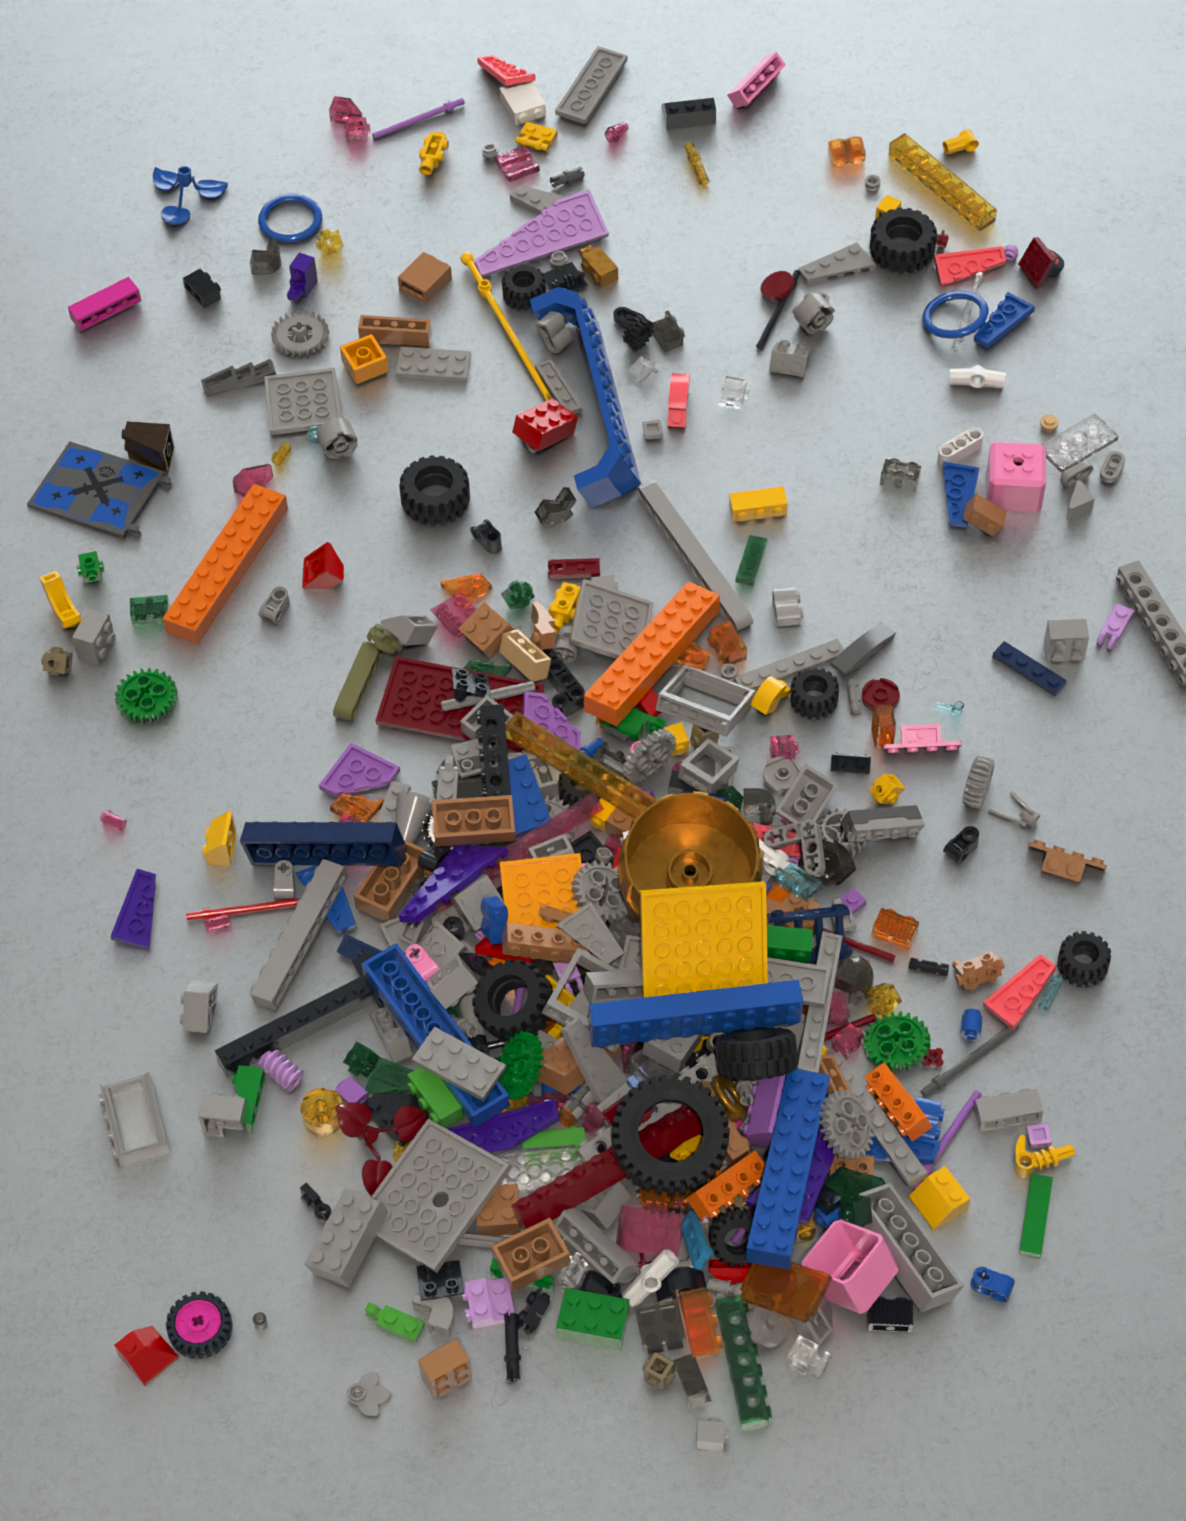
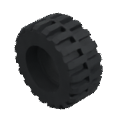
M902 207L897 208V210L890 209L887 213L884 212L879 215L871 227V256L877 264H881L882 268H888L891 272L912 273L916 269L920 270L930 263L935 254L937 240L935 224L931 219L929 220L926 214L923 215L919 210L914 211L912 208L902 209ZM905 237L914 240V242L904 244L895 242L892 239Z
M431 455L429 458H419V461H414L410 464V467H406L400 477L399 489L402 507L405 513L411 516V519L414 521L419 520L421 524L426 525L428 523L430 526H436V524L445 525L448 521L451 523L456 520V517L459 518L469 506L470 487L467 472L460 463H455V460L451 458L446 459L445 456L440 455L439 457ZM433 485H441L449 489L444 494L437 496L421 493L423 489Z
M511 959L506 960L505 964L501 962L495 964V968L492 970L489 968L485 972L484 978L481 977L479 979V986L473 992L476 997L472 999V1005L475 1007L473 1011L478 1018V1022L494 1037L504 1042L507 1040L510 1042V1037H515V1033H520L521 1031L537 1036L540 1029L544 1030L547 1026L545 1024L547 1020H551L542 1011L553 993L552 984L546 976L529 962L525 963L523 960L518 959L514 962ZM527 987L528 997L524 1006L515 1014L501 1016L500 1006L505 995L514 988Z
M758 1027L752 1030H735L720 1035L715 1042L717 1070L722 1077L728 1079L760 1080L763 1078H774L791 1073L798 1065L796 1035L789 1029Z

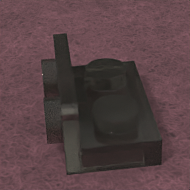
M669 310L665 311V318L653 322L654 332H652L664 352L683 346L685 337L683 328L678 326L675 316H672Z

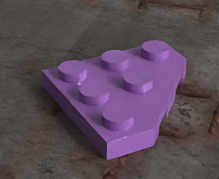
M524 692L522 747L578 753L581 750V732L567 721V717L549 702V698L544 693Z
M350 743L321 781L319 789L334 797H340L389 786L391 781L399 774L400 767Z

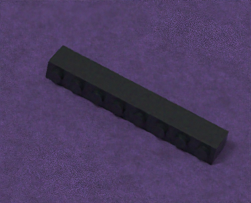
M361 976L216 1049L217 1061L225 1076L229 1077L237 1073L239 1065L251 1066L259 1062L262 1055L267 1051H281L373 1004L372 991Z

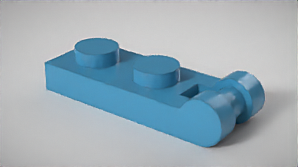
M689 1211L680 1224V1229L692 1265L698 1270H703L707 1264L706 1260L710 1259L713 1255V1250L707 1245L696 1212Z

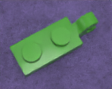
M368 1303L365 1308V1315L377 1320L376 1327L416 1344L425 1326L424 1321L387 1305L381 1310L378 1306Z

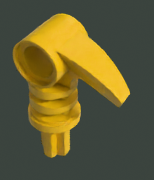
M1021 1134L1015 1148L1014 1172L1020 1178H1028L1035 1168L1042 1170V1166L1049 1168V1164L1056 1167L1059 1165L1058 1161L1075 1156L1074 1147L1069 1144L1054 1149L1051 1145L1047 1147L1046 1151L1041 1149L1040 1154L1037 1151L1030 1153L1025 1150V1135ZM1020 1163H1027L1029 1166L1024 1167Z

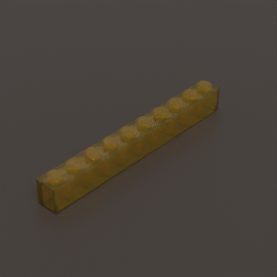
M518 711L505 724L506 738L632 818H635L641 810H646L658 801L653 796Z

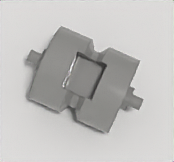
M563 626L559 629L555 648H553L558 657L564 662L576 660L579 651L578 646L569 644L572 626Z

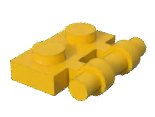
M526 121L520 131V137L517 136L515 142L523 147H533L537 151H548L549 146L552 145L557 137V130Z

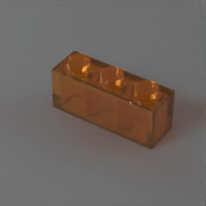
M706 1287L680 1292L679 1299L693 1361L719 1356L723 1345L721 1337L716 1336L715 1328L718 1327L716 1314L711 1313L710 1306H713L711 1292L707 1293Z

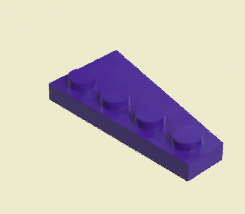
M136 869L111 933V940L149 950L156 881L155 873Z

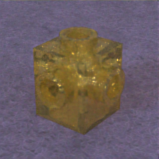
M330 229L320 231L321 235L316 236V247L318 251L321 250V253L326 252L327 255L336 253V249L344 247L339 230L330 232Z
M887 983L872 987L870 992L864 996L868 1002V1009L872 1013L879 1015H889L891 1011H894L893 1008L902 1002L894 985Z

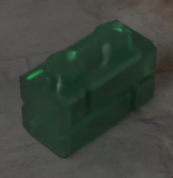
M168 595L130 598L132 625L163 624L162 618L170 608Z

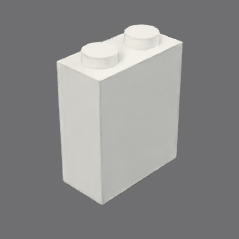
M532 81L514 84L511 87L504 86L499 88L500 101L515 126L546 116V104Z

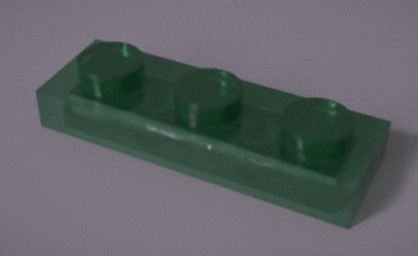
M749 535L735 578L736 583L754 586L767 546V538Z

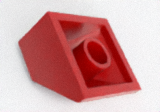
M326 542L304 558L303 589H332L343 581L344 565L331 543Z
M153 1326L131 1331L114 1345L118 1356L144 1386L179 1359L177 1353Z

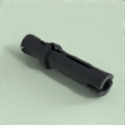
M508 1313L504 1314L506 1346L504 1361L506 1362L507 1382H514V1379H516V1382L521 1380L518 1314L510 1313V1316Z

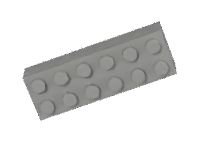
M888 1183L858 1194L849 1207V1211L862 1228L882 1235L898 1264L899 1271L895 1276L922 1313L953 1301L963 1288V1283L892 1184Z

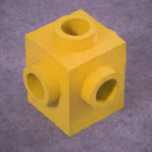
M883 773L881 777L873 782V786L869 791L873 794V799L878 804L891 805L899 799V795L905 790V787L894 774Z

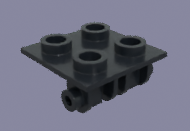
M573 262L544 273L545 281L551 290L561 287L576 291L588 286L584 280V271L577 270Z
M451 669L455 693L454 698L457 701L462 702L466 698L467 693L482 697L488 695L491 698L489 676L483 673L468 672L465 669Z
M459 1260L444 1262L437 1273L424 1265L416 1266L421 1301L464 1294Z

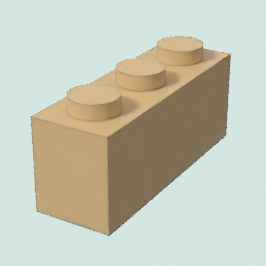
M518 629L502 634L499 652L530 681L534 682L548 677L551 658Z

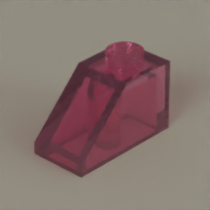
M334 96L329 108L330 122L363 127L362 112L351 98Z
M264 464L243 468L232 480L234 492L245 497L253 484L265 487L273 478L272 466Z

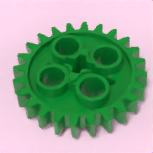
M141 668L140 673L134 670L133 676L127 674V680L121 679L122 685H117L118 691L115 692V702L118 711H121L122 716L126 715L127 720L133 718L134 723L141 719L142 724L145 723V720H149L152 723L153 718L160 721L159 716L167 717L166 711L172 712L171 706H176L175 700H178L175 682L171 680L170 675L166 676L164 671L159 674L158 669L151 672V668H148L147 672H144Z
M891 1011L890 1017L884 1013L882 1020L876 1017V1024L870 1022V1029H865L866 1035L863 1036L866 1057H869L870 1063L875 1062L876 1067L884 1062L888 1068H891L892 1073L895 1072L896 1068H899L900 1073H903L904 1067L911 1071L910 1065L913 1064L918 1067V1060L924 1062V1055L929 1054L928 1048H931V1038L928 1027H924V1021L918 1022V1016L911 1019L909 1012L906 1016H903L902 1011H900L898 1016H895L894 1012Z
M523 1031L515 1033V1037H510V1042H505L506 1048L501 1049L502 1056H498L500 1062L506 1065V1070L498 1081L509 1094V1099L519 1100V1098L524 1099V1095L528 1096L529 1089L534 1090L533 1083H538L537 1075L542 1074L539 1069L543 1067L541 1060L544 1056L541 1053L544 1048L540 1047L542 1042L538 1041L539 1037L534 1036L535 1034Z

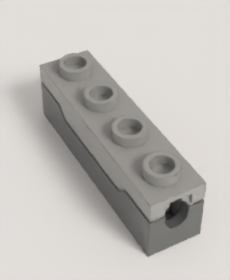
M917 805L851 810L841 820L848 842L878 841L885 838L897 839L899 837L913 838L919 835V832L925 826Z

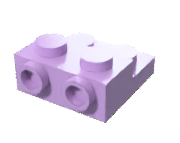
M482 1278L464 1282L463 1302L468 1301L469 1308L465 1309L467 1322H472L473 1329L505 1323L504 1314L508 1313L510 1316V1313H515L510 1288L505 1278L490 1281Z

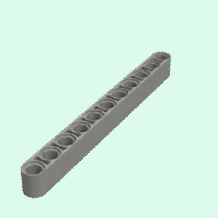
M653 480L637 487L636 491L639 499L700 585L720 595V613L732 630L737 632L752 625L753 619L750 612L658 484Z

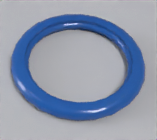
M284 194L271 199L262 207L258 215V224L262 232L270 239L282 243H295L315 234L321 225L323 214L321 208L311 198L300 194ZM287 202H298L312 209L314 221L309 228L300 233L285 235L274 232L269 228L266 221L267 215L277 205Z
M951 291L929 302L923 312L922 322L924 327L937 337L947 339L961 338L976 332L982 327L988 317L989 308L986 301L976 293ZM950 300H970L979 306V317L965 328L944 330L934 326L931 321V314L934 309Z

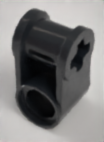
M488 519L483 520L482 524L470 528L474 539L487 552L496 554L501 551V533Z
M974 826L963 828L958 835L946 844L943 852L955 858L956 863H963L978 847V829Z
M433 843V845L423 850L419 855L418 867L434 872L448 855L451 846L435 847Z
M587 1271L579 1290L622 1298L620 1283L613 1284L605 1276L594 1271Z

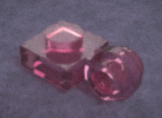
M591 1102L585 1108L583 1114L585 1121L581 1125L584 1127L585 1133L590 1135L599 1130L605 1122L602 1112Z

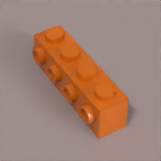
M884 1062L864 1076L868 1083L865 1087L872 1096L876 1094L878 1098L875 1100L881 1109L886 1108L888 1110L886 1115L891 1122L899 1124L896 1128L903 1137L907 1135L913 1142L933 1128L926 1115Z
M755 1150L686 1199L700 1220L706 1216H709L711 1219L721 1212L719 1207L723 1205L727 1208L734 1203L736 1195L742 1197L751 1191L749 1189L750 1185L753 1184L756 1187L762 1183L766 1165Z

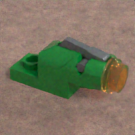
M632 709L618 726L596 718V724L600 728L623 741L626 739L640 741L645 731L652 735L653 731L657 732L659 729L663 730L666 727V721L636 709Z

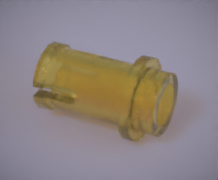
M282 442L278 450L272 454V462L276 465L283 464L285 457L292 449L291 446L286 442Z

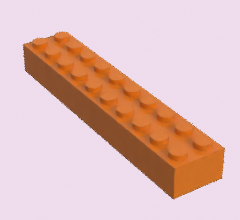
M256 484L251 486L162 618L165 632L195 644L200 643L288 510L286 495Z
M688 581L584 694V712L614 726H618L720 612V595Z

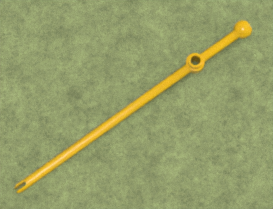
M464 252L461 255V262L468 266L477 281L478 293L481 298L488 300L545 401L551 399L550 393L494 299L489 280L482 278L473 262V254Z

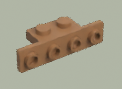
M1035 839L1033 843H1028L1030 847L1047 852L1041 871L1081 882L1086 864L1105 870L1107 868V865L1103 864L1104 860L1092 857V860L1084 859V854L1074 851L1072 855L1064 853V848L1054 845L1053 849L1045 847V842Z

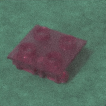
M459 592L430 609V611L455 637H461L463 634L458 628L477 608Z

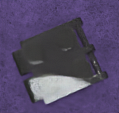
M677 1298L666 1303L658 1304V1302H654V1305L634 1306L642 1348H647L648 1354L664 1352L663 1345L667 1344L668 1351L683 1348L682 1341H686V1335ZM674 1306L673 1308H668V1309H663V1310H660V1309H659V1308H663V1307ZM652 1309L655 1310V1311H652V1312H647V1313H641V1314H640V1312H642V1311H647V1310H652Z

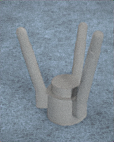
M1012 791L1010 795L1024 808L1019 815L1022 818L1021 820L989 809L990 813L1018 823L1024 828L1027 825L1030 827L1034 826L1040 818L1038 812L1030 808Z

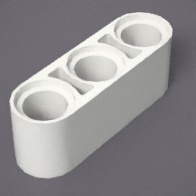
M972 427L942 444L938 450V465L943 467V461L958 463L980 450L983 441V431L978 427Z

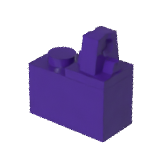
M299 252L289 266L291 279L289 280L290 289L287 293V299L297 302L301 297L307 298L318 282L315 257Z

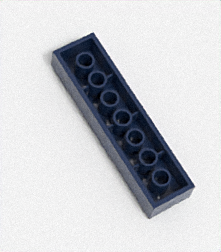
M245 822L240 838V843L251 865H276L277 862L282 860L289 861L292 865H320L322 860L325 859L343 866H402L407 847L396 822Z

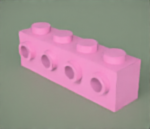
M777 52L764 56L727 94L736 108L748 106L752 102L751 100L758 96L761 90L780 74L785 63Z

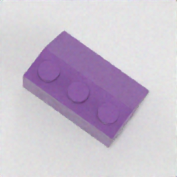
M785 1074L774 1078H763L759 1080L758 1084H754L752 1096L755 1097L754 1104H749L747 1114L751 1118L749 1123H745L743 1135L746 1136L749 1144L770 1148L785 1084Z

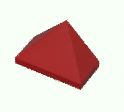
M709 1259V1272L716 1279L732 1280L731 1285L742 1283L749 1276L753 1263L748 1265L746 1262L743 1263L744 1267H739L738 1264L731 1267L728 1262L724 1264L721 1260Z

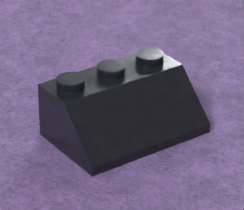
M714 98L662 103L666 130L716 124Z

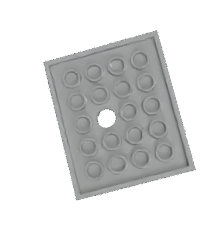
M427 1119L371 1196V1198L380 1201L389 1211L376 1237L437 1273L511 1170V1166L434 1121ZM447 1194L449 1197L447 1204L443 1207H436L434 1204L435 1197Z

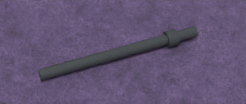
M1017 1025L1014 1031L1010 1027L1003 1029L944 1074L933 1078L932 1082L920 1091L921 1094L927 1097L936 1089L940 1090L943 1088L948 1080L1018 1030L1019 1026Z

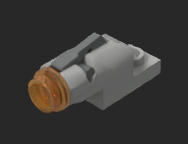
M586 1081L574 1092L559 1111L560 1122L568 1128L575 1125L601 1103L595 1102Z

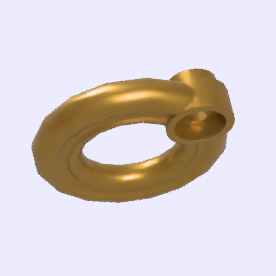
M720 1074L714 1076L712 1083L714 1091L721 1104L727 1110L726 1115L731 1122H738L746 1117L748 1107L740 1103V1095L733 1081L722 1077ZM724 1088L730 1092L736 1103L730 1100Z

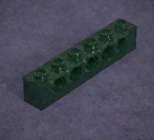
M741 1295L716 1300V1312L742 1432L768 1428L769 1419H772L770 1405L766 1406L764 1399L768 1398L766 1385H761L760 1377H763L762 1366L756 1362V1357H758L757 1344H752L750 1336L751 1331L746 1317L749 1311L748 1303L743 1302ZM733 1319H738L740 1323L732 1324L730 1321ZM741 1339L745 1343L743 1345H738L734 1341ZM747 1360L749 1364L743 1366L739 1363V1361ZM750 1380L754 1385L746 1386L743 1382ZM755 1401L759 1405L757 1407H750L748 1403Z

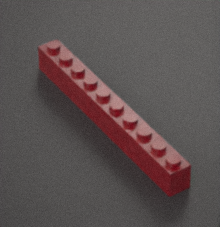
M683 1104L680 1108L665 1114L661 1119L646 1125L645 1128L638 1132L643 1148L652 1157L658 1159L676 1149L683 1142L703 1133V1127L698 1115L691 1108L685 1107ZM612 1146L512 1204L511 1207L518 1225L525 1230L548 1218L554 1220L561 1215L563 1210L575 1208L626 1178L625 1170L621 1171L618 1166L619 1161L615 1160Z

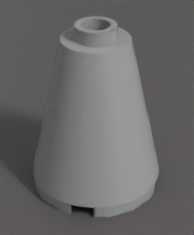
M400 791L396 799L395 822L403 839L414 844L425 826L423 821L429 819L426 817V814H432V804L427 796L408 791L407 795H402L403 791Z

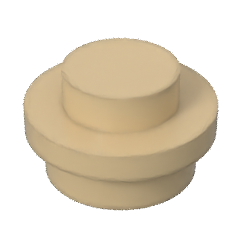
M1044 415L1041 418L1040 424L1043 430L1051 432L1058 427L1059 420L1054 415Z

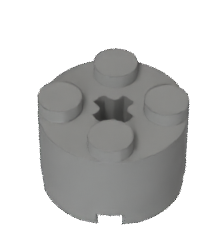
M812 292L807 293L804 296V300L792 310L794 318L808 334H816L814 331L818 329L822 331L827 328L834 318L832 314L835 312V309L821 294H813Z
M332 416L316 430L319 443L328 458L338 459V455L341 454L347 456L357 448V436L347 419Z

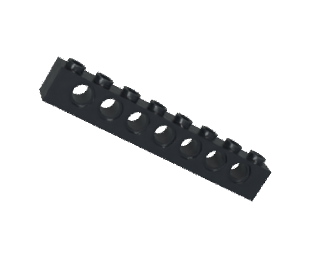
M481 705L480 712H476L477 724H481V731H478V743H482L483 748L479 750L480 761H484V768H481V780H485L486 787H482L483 797L511 795L504 705ZM492 723L496 728L489 730L486 728V725ZM495 742L498 746L492 749L487 744ZM491 761H497L499 763V766L491 767L489 763ZM492 780H499L501 784L493 786L490 782ZM515 841L487 844L488 847H506L509 853L506 856V861L516 860Z

